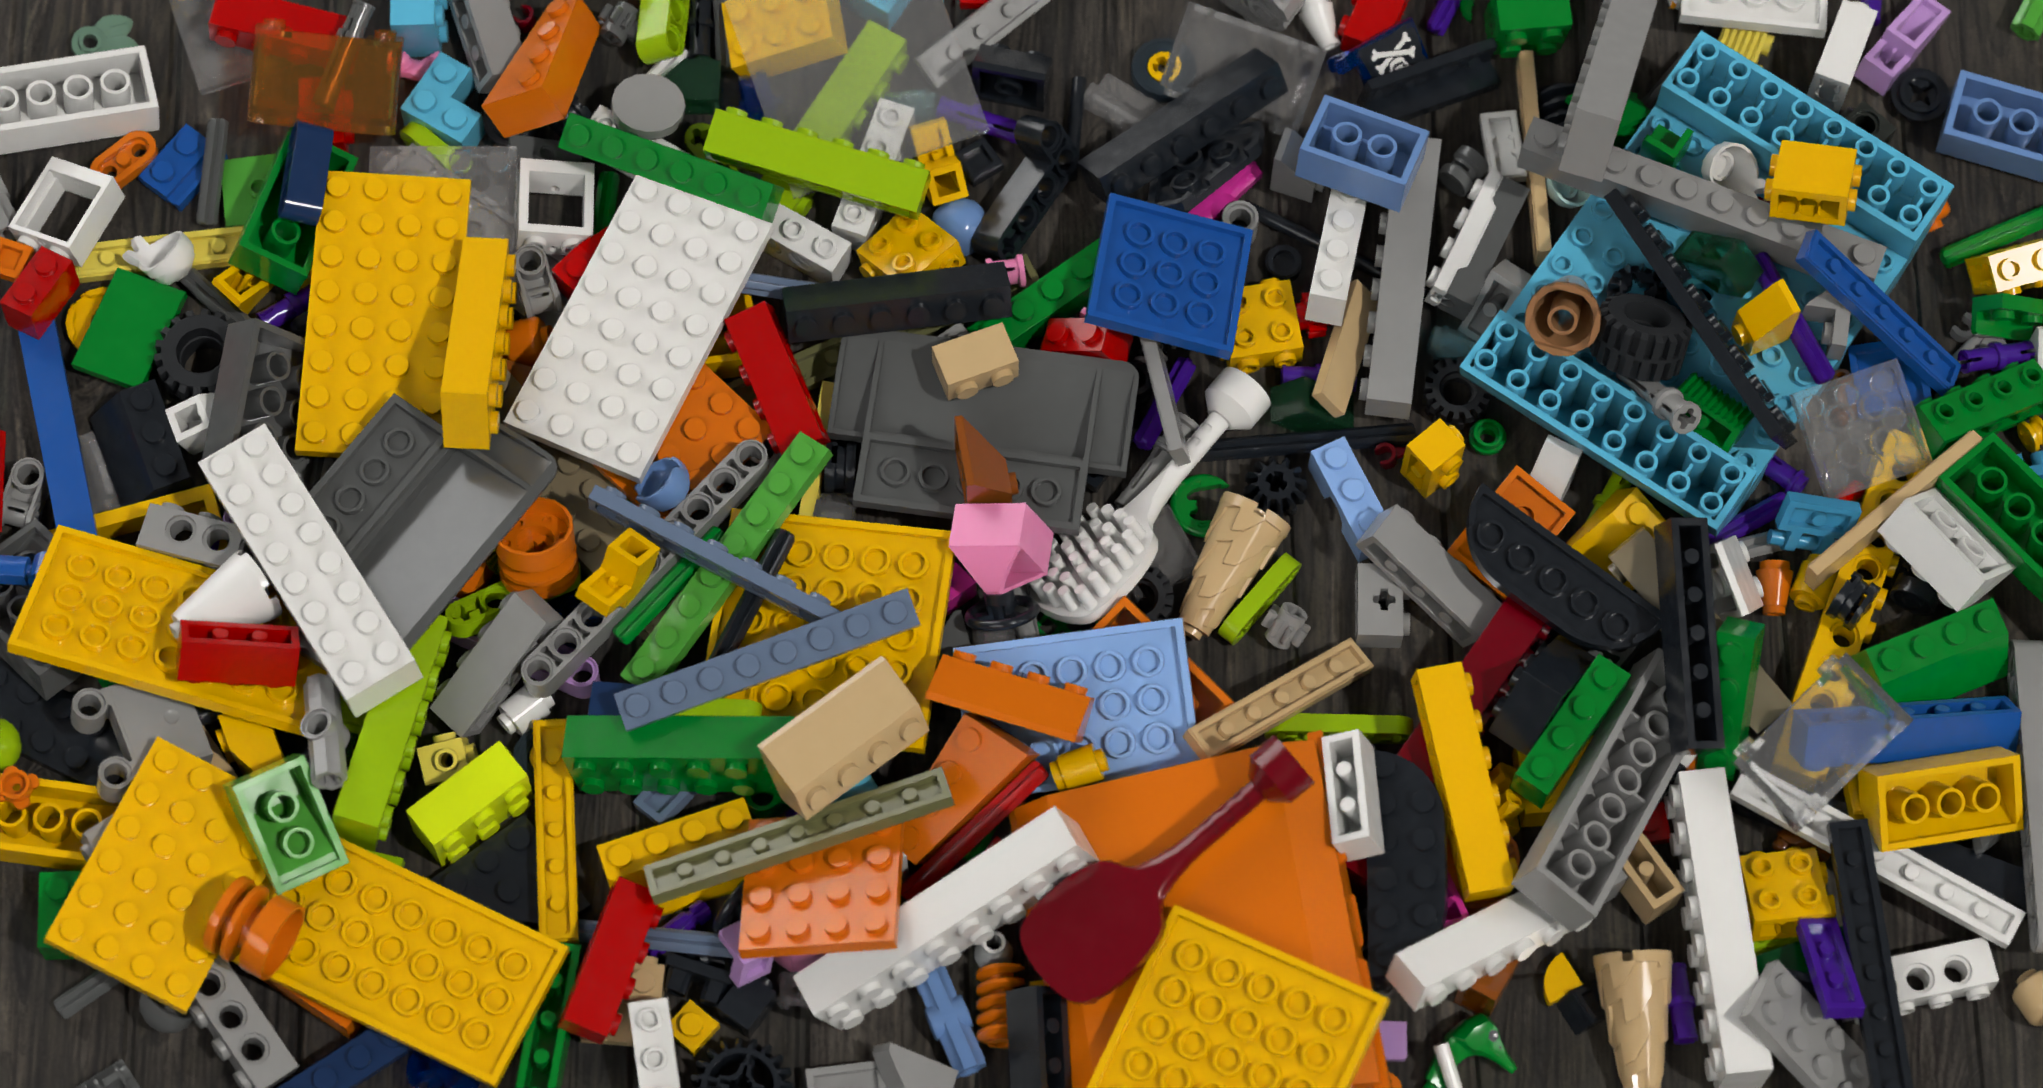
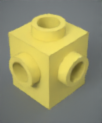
M455 732L434 736V744L417 748L425 786L442 784L478 757L475 744H469L466 737L457 738ZM449 755H452L453 764L449 767L447 759Z

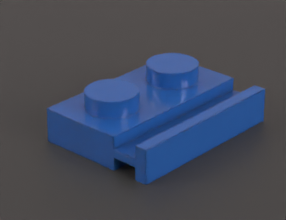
M185 124L138 176L140 183L166 202L173 204L181 212L200 191L206 138Z

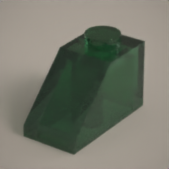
M707 56L684 59L663 76L676 84L682 92L685 101L684 114L714 115L716 108L721 110L723 80L721 60H714Z
M1692 231L1673 254L1677 260L1680 259L1691 275L1716 293L1743 298L1752 289L1756 280L1764 272L1742 239Z
M1302 376L1270 388L1271 423L1294 432L1354 427L1353 396H1350L1345 415L1334 418L1312 396L1316 381Z

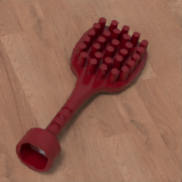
M1275 735L1271 736L1250 755L1248 771L1250 782L1175 845L1137 866H1124L1111 860L1090 864L1065 878L1035 905L1022 924L1020 941L1030 963L1051 988L1074 1004L1086 1005L1095 1004L1098 1000L1120 987L1144 965L1161 941L1166 928L1164 899L1189 866L1265 799L1269 802L1292 803L1315 783Z

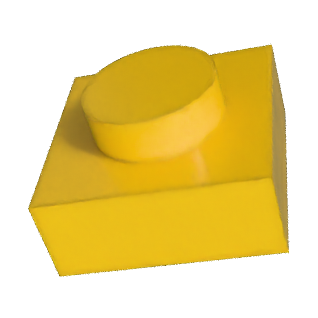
M691 999L672 1018L674 1040L693 1056L700 1051L720 1028L719 1023Z

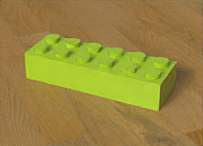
M439 615L410 649V653L414 657L423 678L368 710L347 771L348 779L343 783L344 786H342L332 817V822L338 836L363 849L375 852L378 840L386 842L392 824L391 818L395 808L390 806V804L398 806L406 772L402 770H410L416 751L418 736H421L426 722L429 701H433L440 670L445 665L450 649L449 644L453 632L446 631L449 617Z

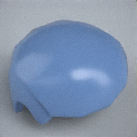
M961 198L941 204L933 213L932 221L956 238L963 255L968 256L975 253L972 248L971 239L984 217L985 211L976 201Z
M674 456L665 457L653 462L642 483L634 486L639 495L635 499L641 504H646L660 512L676 508L679 503L685 500L689 491L690 476L687 467Z

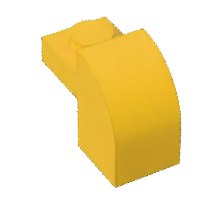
M942 117L909 127L916 155L915 160L925 165L924 169L930 171L931 180L926 195L932 205L937 206L968 197L969 194L961 162L955 156L946 119Z
M629 527L608 545L601 567L578 586L575 597L604 617L610 615L619 606L625 609L637 596L649 578L657 560L660 547Z

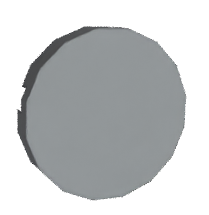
M636 74L624 79L615 88L611 101L612 117L618 127L625 132L630 131L648 140L661 139L672 134L683 120L685 113L684 96L677 85L665 77L654 74Z

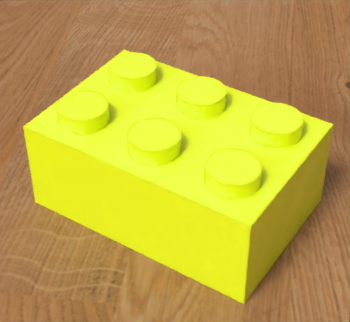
M499 740L408 808L406 813L416 836L439 865L443 867L448 862L453 864L469 852L468 847L480 838L484 841L492 837L500 829L499 824L511 815L517 817L530 807V801L534 798L528 775Z

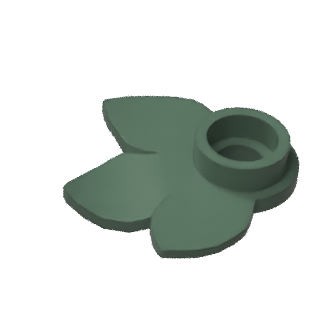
M108 15L102 17L95 26L79 28L72 36V52L77 56L139 46L131 37L127 36L133 26V20L122 15ZM92 38L96 41L97 45L94 48H87L83 44V40Z

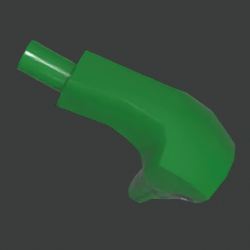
M1481 1012L1461 1020L1445 1035L1441 1042L1449 1043L1456 1067L1467 1057L1480 1056L1498 1064L1510 1074H1513L1517 1069L1516 1064L1504 1047L1497 1026L1488 1016ZM1434 1054L1425 1073L1424 1079L1427 1082L1422 1088H1446L1436 1054Z

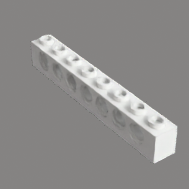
M599 105L591 120L620 129L612 117V111ZM662 138L651 139L653 142L687 153ZM614 168L632 179H634L636 176L626 171ZM779 203L773 223H771L774 231L763 251L820 283L839 281L853 261L851 242Z

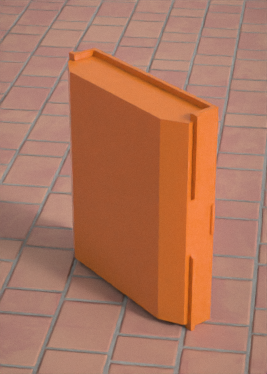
M1322 730L1307 733L1308 740L1281 743L1306 770L1315 783L1292 803L1269 802L1265 799L1189 866L1164 899L1165 922L1175 904L1373 991L1368 963L1364 960L1362 950L1364 937L1356 896L1351 893L1346 867L1347 855L1346 853L1340 854L1332 845L1321 738L1324 737ZM1260 746L1045 795L1027 804L1023 801L1009 814L1012 833L1055 806L1079 824L1100 861L1111 860L1124 866H1137L1175 845L1250 782L1248 778L1249 757ZM1035 905L1026 910V917L1028 916L1030 911L1035 907ZM1146 962L1120 987L1098 1000L1095 1004L1079 1005L1067 1000L1072 1088H1087ZM1043 979L1044 986H1049ZM1380 1025L1350 1088H1392Z

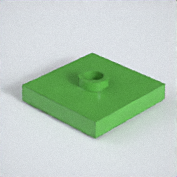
M275 154L225 160L222 190L226 227L245 225Z

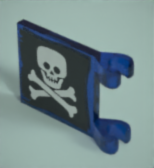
M1408 17L1356 47L1332 56L1327 60V66L1331 73L1339 75L1349 72L1356 66L1361 81L1365 86L1367 80L1414 65L1429 58L1413 18Z

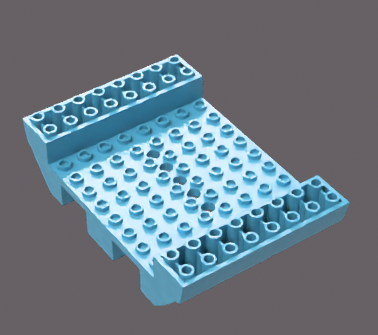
M1702 30L1662 84L1656 105L1624 148V150L1639 155L1646 135L1651 136L1658 124L1680 137L1689 128L1694 131L1689 149L1675 169L1703 179L1701 174L1703 159L1713 146L1726 141L1743 144L1750 149L1757 161L1759 169L1758 178L1765 180L1767 178H1774L1769 176L1771 155H1779L1782 140L1857 149L1856 164L1863 165L1860 187H1852V189H1858L1855 212H1847L1845 226H1829L1887 247L1874 283L1887 296H1889L1955 186ZM1591 194L1508 311L1504 312L1500 309L1459 366L1460 374L1562 440L1581 449L1584 454L1683 517L1707 518L1708 532L1717 537L1719 532L1742 509L1760 483L1768 463L1780 448L1777 443L1770 439L1757 418L1754 416L1740 440L1727 453L1694 431L1687 434L1675 432L1668 420H1661L1655 416L1650 403L1625 383L1619 381L1616 373L1599 364L1596 358L1591 355V348L1586 347L1576 352L1575 355L1568 357L1554 356L1539 349L1525 327V313L1531 297L1542 287L1563 276L1575 275L1582 278L1587 283L1600 307L1602 301H1605L1607 298V286L1615 271L1624 268L1628 263L1631 266H1639L1644 263L1647 268L1654 271L1607 201ZM1757 194V196L1764 198V194ZM1651 217V219L1646 221L1647 224L1652 223L1656 230H1660L1672 247L1667 253H1672L1677 260L1680 259L1692 275V278L1687 282L1689 284L1693 283L1697 289L1708 291L1711 295L1710 303L1713 308L1708 312L1710 314L1714 313L1731 331L1737 310L1763 292L1749 267L1750 258L1754 255ZM1715 261H1724L1730 266L1731 272L1727 275L1716 274L1711 264ZM1773 262L1801 309V313L1809 301L1826 291L1812 276ZM1633 280L1631 291L1627 293L1643 295L1647 289L1646 287L1639 288ZM1666 288V302L1681 310L1679 305L1676 303V301ZM1852 313L1850 315L1847 347L1841 360L1828 359L1834 371L1838 370L1847 349L1864 326ZM1806 320L1826 355L1827 345L1821 344L1824 323ZM1693 327L1679 374L1672 376V379L1660 380V383L1665 387L1677 389L1691 373L1697 372L1698 377L1703 376L1704 381H1710L1711 385H1716L1717 390L1722 389L1723 394L1729 393L1730 398L1735 397L1736 402H1741L1742 406H1748ZM1732 338L1731 340H1729V342H1730L1731 345H1732L1733 343L1736 344L1734 338ZM1790 338L1787 341L1748 356L1755 367L1750 373L1752 375L1756 374L1760 380L1763 379L1776 398L1771 401L1773 406L1777 404L1781 410H1785L1794 424L1797 422L1801 423L1829 381L1821 385L1815 383ZM1736 344V346H1737L1740 350L1742 349V350L1746 353V355L1748 356V354H1747L1745 348H1744L1743 346H1742V347H1739V346Z

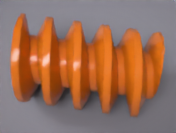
M1002 962L983 966L976 971V979L981 982L976 987V993L981 997L976 1002V1008L981 1012L976 1017L977 1025L982 1028L976 1033L979 1042L992 1048L1008 1049L1006 991L1025 985V979L1014 976L1015 972L1025 970L1024 966Z

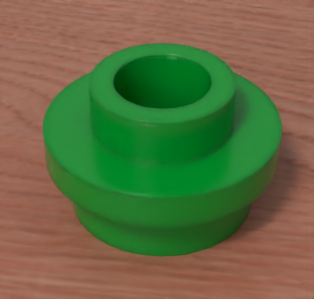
M1481 419L1472 425L1468 439L1474 451L1481 455L1489 456L1502 450L1506 442V432L1499 422L1493 419ZM1489 434L1493 437L1494 441L1485 443L1481 440L1480 436Z

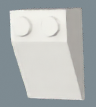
M1733 535L1709 544L1714 611L1725 621L1727 616L1742 617L1764 606L1761 600L1764 597V591L1759 579L1756 576L1752 577L1747 564L1750 561V556L1744 542L1738 541L1737 536Z

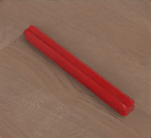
M1037 760L1030 762L901 884L902 897L909 901L937 883L1049 777L1045 767Z

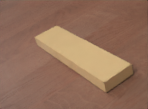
M1358 279L1350 283L1342 327L1335 325L1333 327L1312 396L1334 418L1345 415L1364 355L1365 344H1367L1370 333H1367L1369 311H1377L1378 301L1370 300L1371 292Z

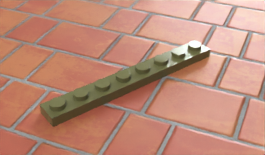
M939 767L831 803L807 821L798 814L645 865L643 869L655 905L954 806L955 804L943 768Z

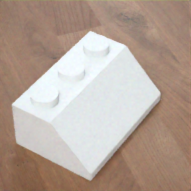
M1937 487L1905 499L1877 530L1885 538L1884 542L1887 547L1894 553L1900 554L1911 565L1912 572L1919 579L1928 582L1938 592L1937 595L1940 601L1956 612L1972 606L2016 568Z

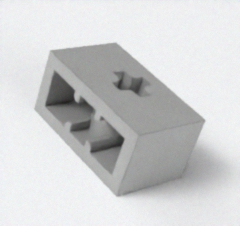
M1374 563L1357 564L1355 573V643L1359 647L1401 648L1403 636L1410 635V613H1403V600H1409L1410 597ZM1378 601H1385V606L1388 610H1381Z

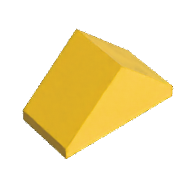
M233 265L216 276L211 282L246 314L274 286Z

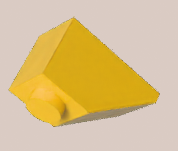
M1785 280L1776 281L1736 312L1731 332L1736 344L1739 347L1743 346L1748 356L1787 341L1791 336L1801 309Z

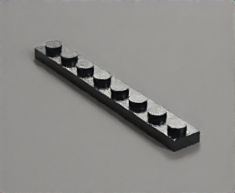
M1868 819L1829 822L1826 828L1846 947L1866 1007L1863 1017L1859 1018L1870 1088H1913Z

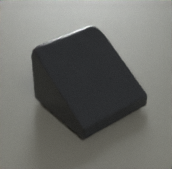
M1597 980L1569 991L1557 1002L1558 1009L1575 1035H1579L1606 1020L1605 1010L1600 1004Z

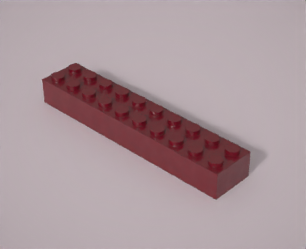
M1508 596L1462 661L1464 673L1469 672L1473 682L1474 693L1470 696L1473 710L1478 709L1482 719L1483 729L1482 732H1479L1480 740L1484 738L1491 726L1489 723L1492 719L1491 711L1502 696L1505 697L1511 687L1508 686V682L1519 666L1523 667L1528 657L1532 653L1535 654V651L1538 650L1544 641L1549 644L1553 636L1551 634L1553 631L1551 627ZM1419 722L1397 755L1419 767L1436 788L1421 722ZM1367 858L1346 861L1351 893L1361 902L1367 894Z

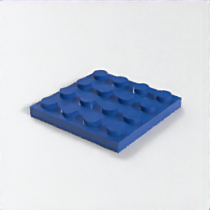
M1110 192L1106 202L1084 322L1229 360L1234 348L1253 230Z

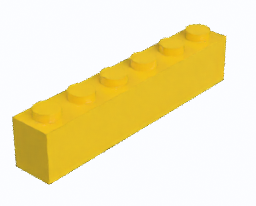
M1462 661L1417 669L1411 679V684L1436 789L1446 814L1447 835L1463 902L1510 894L1514 888L1511 882L1518 872L1515 859L1509 858L1506 844L1510 841L1509 830L1505 820L1500 821L1497 806H1500L1501 803L1500 793L1497 784H1491L1488 769H1491L1492 766L1491 756L1488 747H1482L1479 736L1483 726L1480 712L1478 709L1473 710L1470 696L1474 693L1471 675L1469 672L1464 673Z

